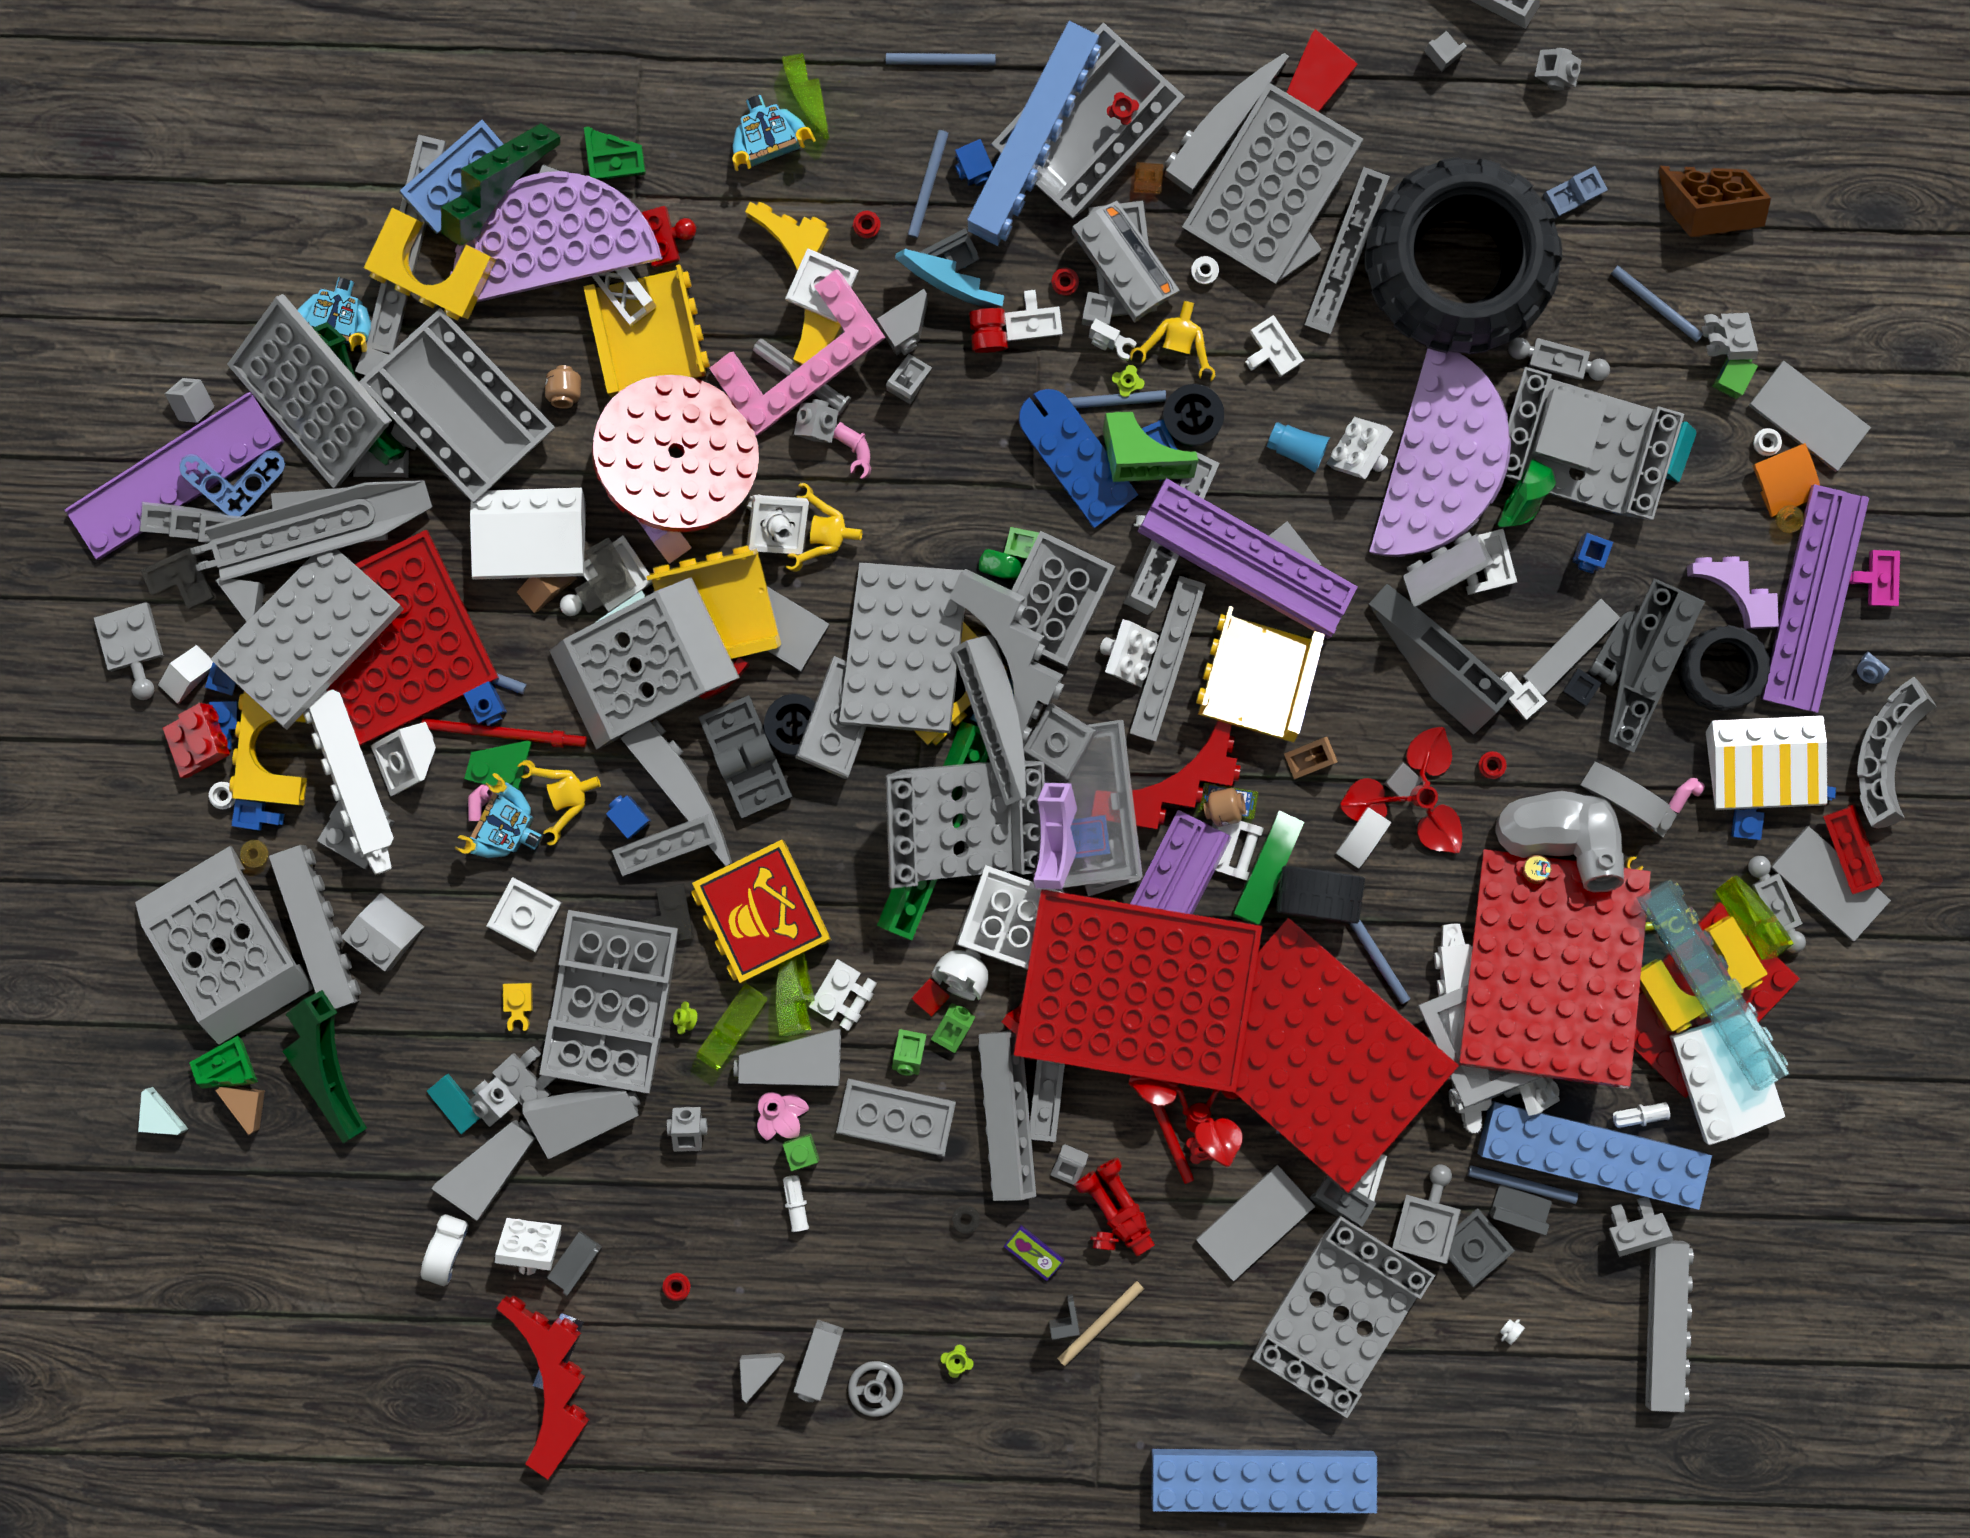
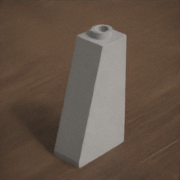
M832 1029L740 1054L739 1060H734V1077H739L738 1083L839 1086L841 1029Z
M604 1086L526 1101L523 1103V1115L547 1158L550 1159L637 1117V1106L640 1105V1101L635 1091Z
M524 1120L511 1122L435 1183L432 1189L474 1219H480L536 1140V1136L528 1122Z

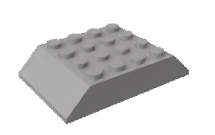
M1104 22L1094 32L1099 35L1100 57L1093 69L1088 68L1087 71L1089 72L1086 77L1088 80L1081 94L1075 93V106L1069 118L1063 117V124L1061 126L1063 129L1056 143L1051 141L1049 144L1051 146L1049 149L1050 155L1044 167L1038 166L1037 168L1038 173L1036 176L1038 178L1035 185L1072 219L1093 203L1163 127L1185 98L1181 92ZM1118 92H1123L1132 100H1137L1139 103V109L1134 111L1131 116L1132 121L1128 125H1123L1119 119L1111 118L1107 115V108L1112 105L1114 95ZM1124 106L1120 107L1121 111L1126 109ZM1023 110L991 144L1000 153H1002Z
M441 308L359 381L390 419L473 503L555 429L548 419Z

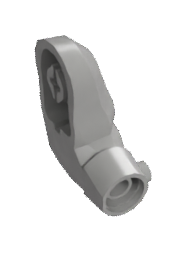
M1566 791L1550 792L1511 802L1502 810L1497 818L1495 833L1499 843L1510 854L1522 858L1533 855L1570 856L1574 854L1577 857L1578 870L1586 890L1591 892H1608L1623 885L1624 856L1622 853L1621 832L1616 813L1606 798L1584 796Z

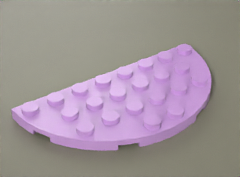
M556 171L533 174L516 180L486 220L481 229V235L462 246L457 244L453 271L466 245L497 259L477 302L650 263L662 260L650 225L639 209L626 196L593 177Z
M1427 349L1370 548L1371 554L1402 557L1420 552L1426 553L1454 541L1479 521L1478 518L1484 513L1490 503H1493L1503 484L1511 449L1508 416L1503 401L1490 379L1477 365L1460 353H1443Z

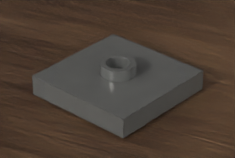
M1477 1208L1457 1226L1449 1260L1474 1287L1515 1250Z

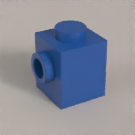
M981 139L956 149L955 155L958 164L955 165L960 179H966L968 185L975 183L976 186L985 184L994 168Z
M1586 533L1580 538L1572 562L1579 564L1578 569L1588 573H1594V570L1599 571L1605 567L1613 542Z
M489 681L464 693L479 724L483 725L486 723L487 726H491L501 721V715L507 713L493 683Z
M620 795L608 805L611 810L606 813L607 816L627 839L634 837L651 822L650 818L630 796L623 798Z

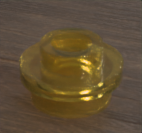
M1785 506L1777 513L1776 525L1783 532H1795L1803 525V513L1796 506ZM1792 514V519L1789 522H1785L1786 518Z
M258 840L246 842L240 851L242 862L252 868L265 864L269 855L266 845ZM251 849L258 851L257 858L252 859L249 852Z

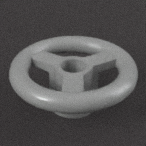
M872 1361L862 1364L853 1372L848 1384V1394L851 1403L859 1412L867 1416L879 1417L889 1414L898 1406L903 1395V1383L899 1373L892 1366L884 1362ZM879 1370L876 1379L870 1380L864 1386H857L859 1378L865 1372ZM887 1374L893 1379L895 1385V1393L891 1401L886 1397V1386L884 1384ZM876 1385L881 1391L878 1394H873L870 1388ZM857 1395H864L871 1403L880 1402L882 1407H867L859 1400Z

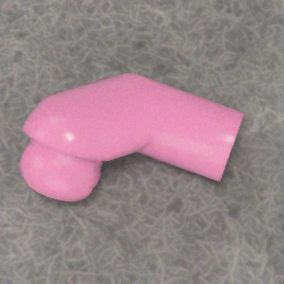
M1697 778L1688 779L1676 790L1669 802L1670 808L1680 813L1691 793L1695 796L1701 795L1705 788L1704 783L1699 782Z
M485 784L480 785L468 797V821L480 820L482 807L489 802L493 794Z

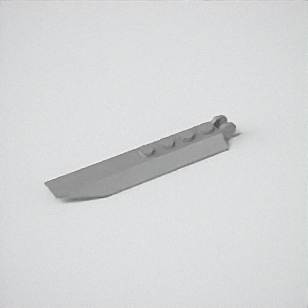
M425 480L366 482L206 527L204 529L210 539V543L190 548L192 554L197 555L212 549L215 560L199 562L195 565L196 569L200 571L217 566L219 567L220 580L224 581L380 537L432 508V503Z

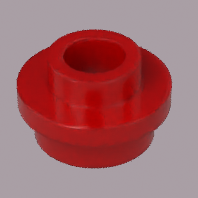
M872 211L858 213L853 221L854 231L858 236L865 239L876 236L881 227L879 217ZM870 221L872 227L865 230L862 228V223Z
M1060 268L1052 276V287L1060 295H1071L1078 288V275L1070 268ZM1068 278L1070 285L1064 287L1060 284V280Z
M1487 752L1479 760V771L1488 779L1499 778L1506 770V760L1498 752ZM1490 760L1495 761L1497 764L1494 771L1489 770L1487 767V763Z
M672 1273L663 1282V1292L670 1300L680 1301L687 1297L690 1292V1281L682 1273ZM673 1282H680L682 1289L680 1291L673 1290Z

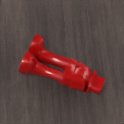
M1116 1157L1100 1165L1097 1171L1107 1183L1122 1208L1116 1209L1095 1171H1091L1074 1184V1187L1079 1193H1089L1095 1199L1108 1220L1107 1224L1113 1228L1112 1232L1125 1242L1127 1248L1131 1247L1134 1254L1139 1256L1155 1244L1149 1236L1151 1231L1147 1228L1144 1212H1140L1139 1204L1133 1201L1120 1179L1119 1172L1122 1164L1119 1158Z

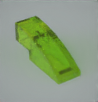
M803 53L782 57L787 81L799 108L812 127L824 139H828L829 132L819 78L808 80Z
M1737 875L1733 876L1715 890L1729 916L1735 919L1744 936H1749L1762 960L1776 958L1794 944L1770 908Z
M804 952L781 963L779 966L776 986V1017L779 1036H796L812 1030L806 1003L815 1001Z
M745 983L697 1051L696 1057L716 1071H719L768 998Z

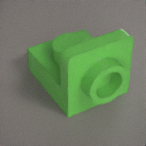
M1010 527L1004 553L1013 557L1027 559L1039 532Z
M951 1003L931 1040L955 1053L970 1029L975 1016L965 1007Z
M899 1029L893 1057V1070L906 1076L919 1074L927 1034Z

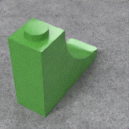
M1133 412L1106 413L1102 431L1113 482L1195 477L1198 464L1197 452L1180 451L1156 442L1140 428Z

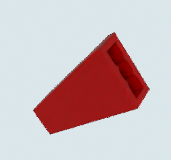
M1315 29L1311 34L1286 93L1320 113L1352 75L1358 63Z

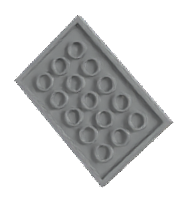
M1268 83L1182 228L1277 284L1364 139L1271 83Z
M284 294L277 296L227 364L333 489L343 483L392 421Z
M338 549L312 555L210 660L287 730L404 609Z
M859 563L839 719L840 724L950 733L958 665L952 648L961 644L965 607L949 597L959 574L964 570Z

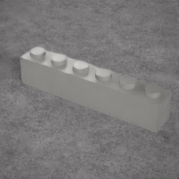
M299 845L270 855L269 858L315 993L323 990L335 1009L358 1002V995L361 994L357 980H352L349 972V969L352 968L351 961L347 953L343 954L340 945L343 942L341 932L338 927H334L331 919L334 916L333 908L330 902L324 899L322 893L325 890L324 882L320 875H316L313 867L316 864L313 851L307 849L306 845Z
M1012 1031L979 1034L978 1049L981 1056V1079L984 1089L983 1104L986 1112V1134L989 1145L988 1160L991 1168L993 1201L1024 1200L1036 1197L1024 1057L1014 1055L1017 1035Z
M1672 1241L1650 1248L1645 1406L1651 1411L1685 1412V1404L1689 1403V1389L1685 1387V1379L1690 1374V1362L1686 1359V1348L1689 1349L1691 1346L1690 1332H1687V1321H1690L1692 1317L1691 1304H1688V1293H1691L1693 1288L1692 1277L1689 1276V1265L1693 1264V1249L1689 1248L1690 1244L1685 1241Z

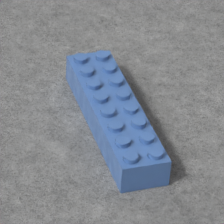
M1071 21L1068 22L967 220L968 231L996 246L999 245L1001 239L1007 240L1013 227L1011 225L1013 215L1019 216L1025 204L1024 194L1026 190L1031 192L1037 181L1038 166L1044 167L1050 155L1049 149L1051 146L1049 144L1051 141L1056 143L1063 129L1061 127L1063 124L1062 119L1064 116L1069 118L1075 106V93L1081 94L1088 80L1086 78L1089 72L1087 71L1088 68L1093 69L1100 57L1099 35Z
M1491 1100L1492 1104L1487 1111L1477 1152L1480 1156L1700 1209L1712 1155L1541 1112L1528 1116L1525 1108Z
M1152 1449L1151 1505L1153 1511L1377 1513V1456L1373 1451Z

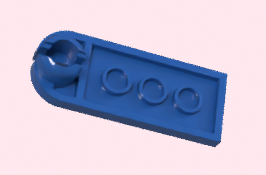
M1045 389L1032 394L1035 400L1039 401L1048 415L1044 417L1029 397L1024 401L1019 411L1020 427L1086 519L1095 528L1138 496L1129 481L1113 482L1107 451L1070 400L1057 390Z

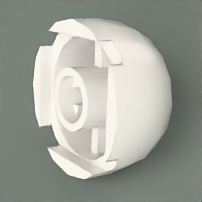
M971 949L948 952L941 957L932 971V977L939 985L943 980L950 986L947 989L949 992L970 1001H974L976 996L980 1000L988 984L986 965L980 960L981 956Z

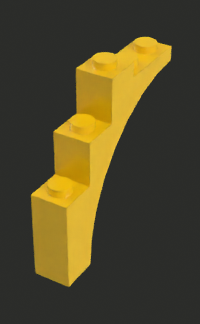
M750 202L745 210L747 217L764 227L781 243L793 260L797 271L807 248L821 253L830 236L829 229L825 228L827 226L825 222L816 217H812L811 220L804 217L800 226H797V221L785 214L779 217L772 213L773 209L762 202H758L757 205ZM805 309L802 336L793 358L794 362L802 366L838 338L843 330L838 320L834 322Z

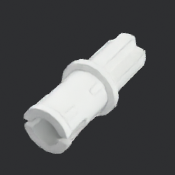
M1666 1102L1649 1106L1639 1104L1637 1108L1613 1113V1121L1618 1128L1637 1124L1646 1126L1650 1122L1670 1119V1110Z
M787 1176L783 1179L787 1199L785 1208L789 1210L791 1231L806 1230L809 1228L804 1206L807 1202L803 1200L799 1176Z

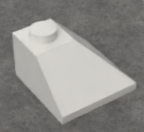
M426 722L399 729L371 745L390 796H394L425 779L436 748L433 736Z

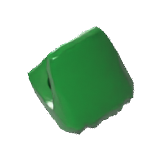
M986 549L979 559V570L981 572L1004 579L1017 580L1024 566V563L1015 557L991 549Z

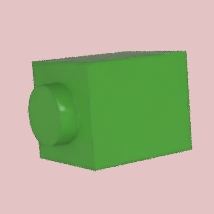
M1727 357L1712 387L1737 399L1744 394L1758 366L1751 363L1752 359L1729 360Z
M811 1133L786 1141L783 1144L791 1171L818 1163L820 1160Z

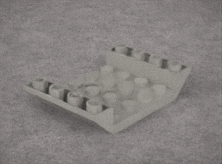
M1524 367L1508 421L1511 449L1507 473L1504 479L1517 484L1533 458L1553 471L1556 484L1548 494L1621 516L1653 520L1684 414L1659 406L1655 409L1647 408L1551 379L1552 374ZM1559 386L1575 390L1574 394L1582 397L1585 394L1601 398L1600 402L1608 404L1589 468L1583 471L1584 475L1581 480H1574L1570 477L1569 470L1571 467L1530 455L1548 394L1552 389H1558Z
M692 578L660 589L563 639L549 650L596 749H600L622 738L621 735L708 691L716 690L740 678ZM622 632L627 633L630 637V643L626 648L621 647L618 643V636ZM634 657H637L642 662V668L638 673L633 672L630 668V661ZM646 682H649L654 687V694L650 698L645 697L642 693V686Z
M1025 761L1026 798L1008 806L1005 805L991 762L906 769L887 775L886 800L890 888L917 886L918 881L979 875L982 874L985 865L1004 872L1036 873L1041 844V822L1037 800L1045 784L1044 762ZM956 786H960L963 794L959 800L954 801L951 796L952 790ZM961 813L964 818L963 824L958 828H954L952 824L953 817ZM962 841L965 846L964 851L960 855H955L953 847L955 843Z
M232 846L227 847L135 902L141 926L198 1023L219 1045L314 989L301 964L296 965L244 877L242 871L245 868ZM242 923L246 924L250 929L248 938L244 940L240 939L236 934L238 925ZM216 938H222L226 943V949L221 954L216 953L212 948V943ZM193 952L199 953L202 957V963L198 968H193L188 962L189 955Z
M1339 1216L1321 1237L1266 1326L1252 1359L1348 1418L1362 1395L1360 1389L1414 1301L1417 1297L1419 1299L1422 1298L1435 1275ZM1315 1291H1321L1325 1295V1300L1320 1306H1314L1310 1303V1295ZM1338 1306H1345L1348 1309V1316L1342 1321H1338L1333 1317V1311ZM1364 1320L1369 1321L1372 1325L1371 1332L1367 1335L1358 1334V1323Z

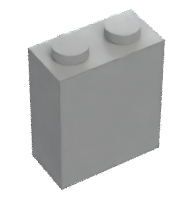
M1559 386L1558 389L1554 388L1548 394L1530 455L1584 471L1589 468L1608 404L1600 402L1601 398L1585 394L1582 397L1574 394L1575 390Z
M817 1320L794 1392L799 1394L798 1398L808 1402H814L815 1399L821 1400L844 1328Z

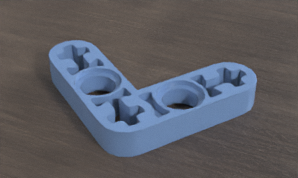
M272 450L266 451L232 485L197 455H186L179 463L181 475L230 516L243 515L282 473L285 466L284 459L280 453ZM266 458H278L276 463L279 467L276 470L271 467L266 472V475L270 476L268 480H265L261 473L255 471L257 467H260L261 471L266 468ZM197 461V468L201 473L204 474L206 469L210 473L206 474L200 484H198L196 480L199 479V476L196 473H186V462L194 463ZM251 476L258 477L261 480V487L257 491H249L245 487V481ZM215 478L221 482L220 491L210 493L206 490L205 484L209 479ZM241 487L243 492L251 498L247 501L244 496L239 502L241 509L233 508L229 510L230 504L228 500L230 498L236 500L241 495L236 490Z

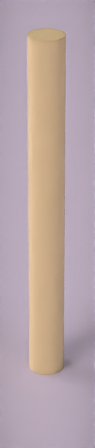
M1136 1281L1058 1357V1360L1066 1366L1144 1290L1143 1286Z

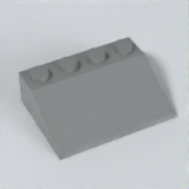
M1040 531L1011 590L1026 597L1022 604L1026 606L1020 622L1016 620L1015 622L1045 636L1041 643L1045 646L1042 657L1069 669L1116 572V567Z

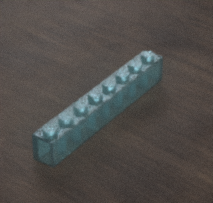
M1671 879L1665 880L1636 897L1750 1086L1753 1090L1761 1091L1789 1074L1786 1069L1788 1063L1780 1051L1776 1052L1770 1043L1773 1041V1038L1765 1027L1761 1028L1756 1020L1758 1014L1751 1003L1745 1002L1741 995L1743 989L1735 978L1731 979L1727 972L1729 968L1727 962L1720 954L1717 955L1712 947L1714 942L1706 930L1702 931L1698 925L1699 917L1696 911L1691 906L1688 907L1682 897L1685 895L1682 888L1677 882L1673 883Z

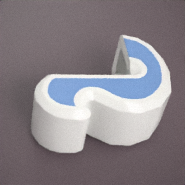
M446 1214L441 1216L435 1235L427 1248L422 1263L421 1277L423 1280L441 1286L448 1285L452 1277V1266L468 1230L467 1221Z

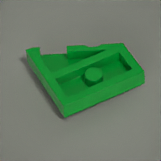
M584 127L590 177L597 180H607L646 174L642 145L622 140L611 134L607 135L595 131L590 127Z
M523 741L471 752L464 779L495 786L498 780L492 774L496 773L505 783H509L520 791L523 780L521 776L525 773L526 765L517 766L524 760H528L533 742Z
M238 1036L189 1062L195 1081L202 1089L247 1085L258 1082L243 1040Z

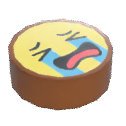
M1541 855L1529 857L1523 867L1525 879L1533 884L1544 883L1552 871L1549 860Z

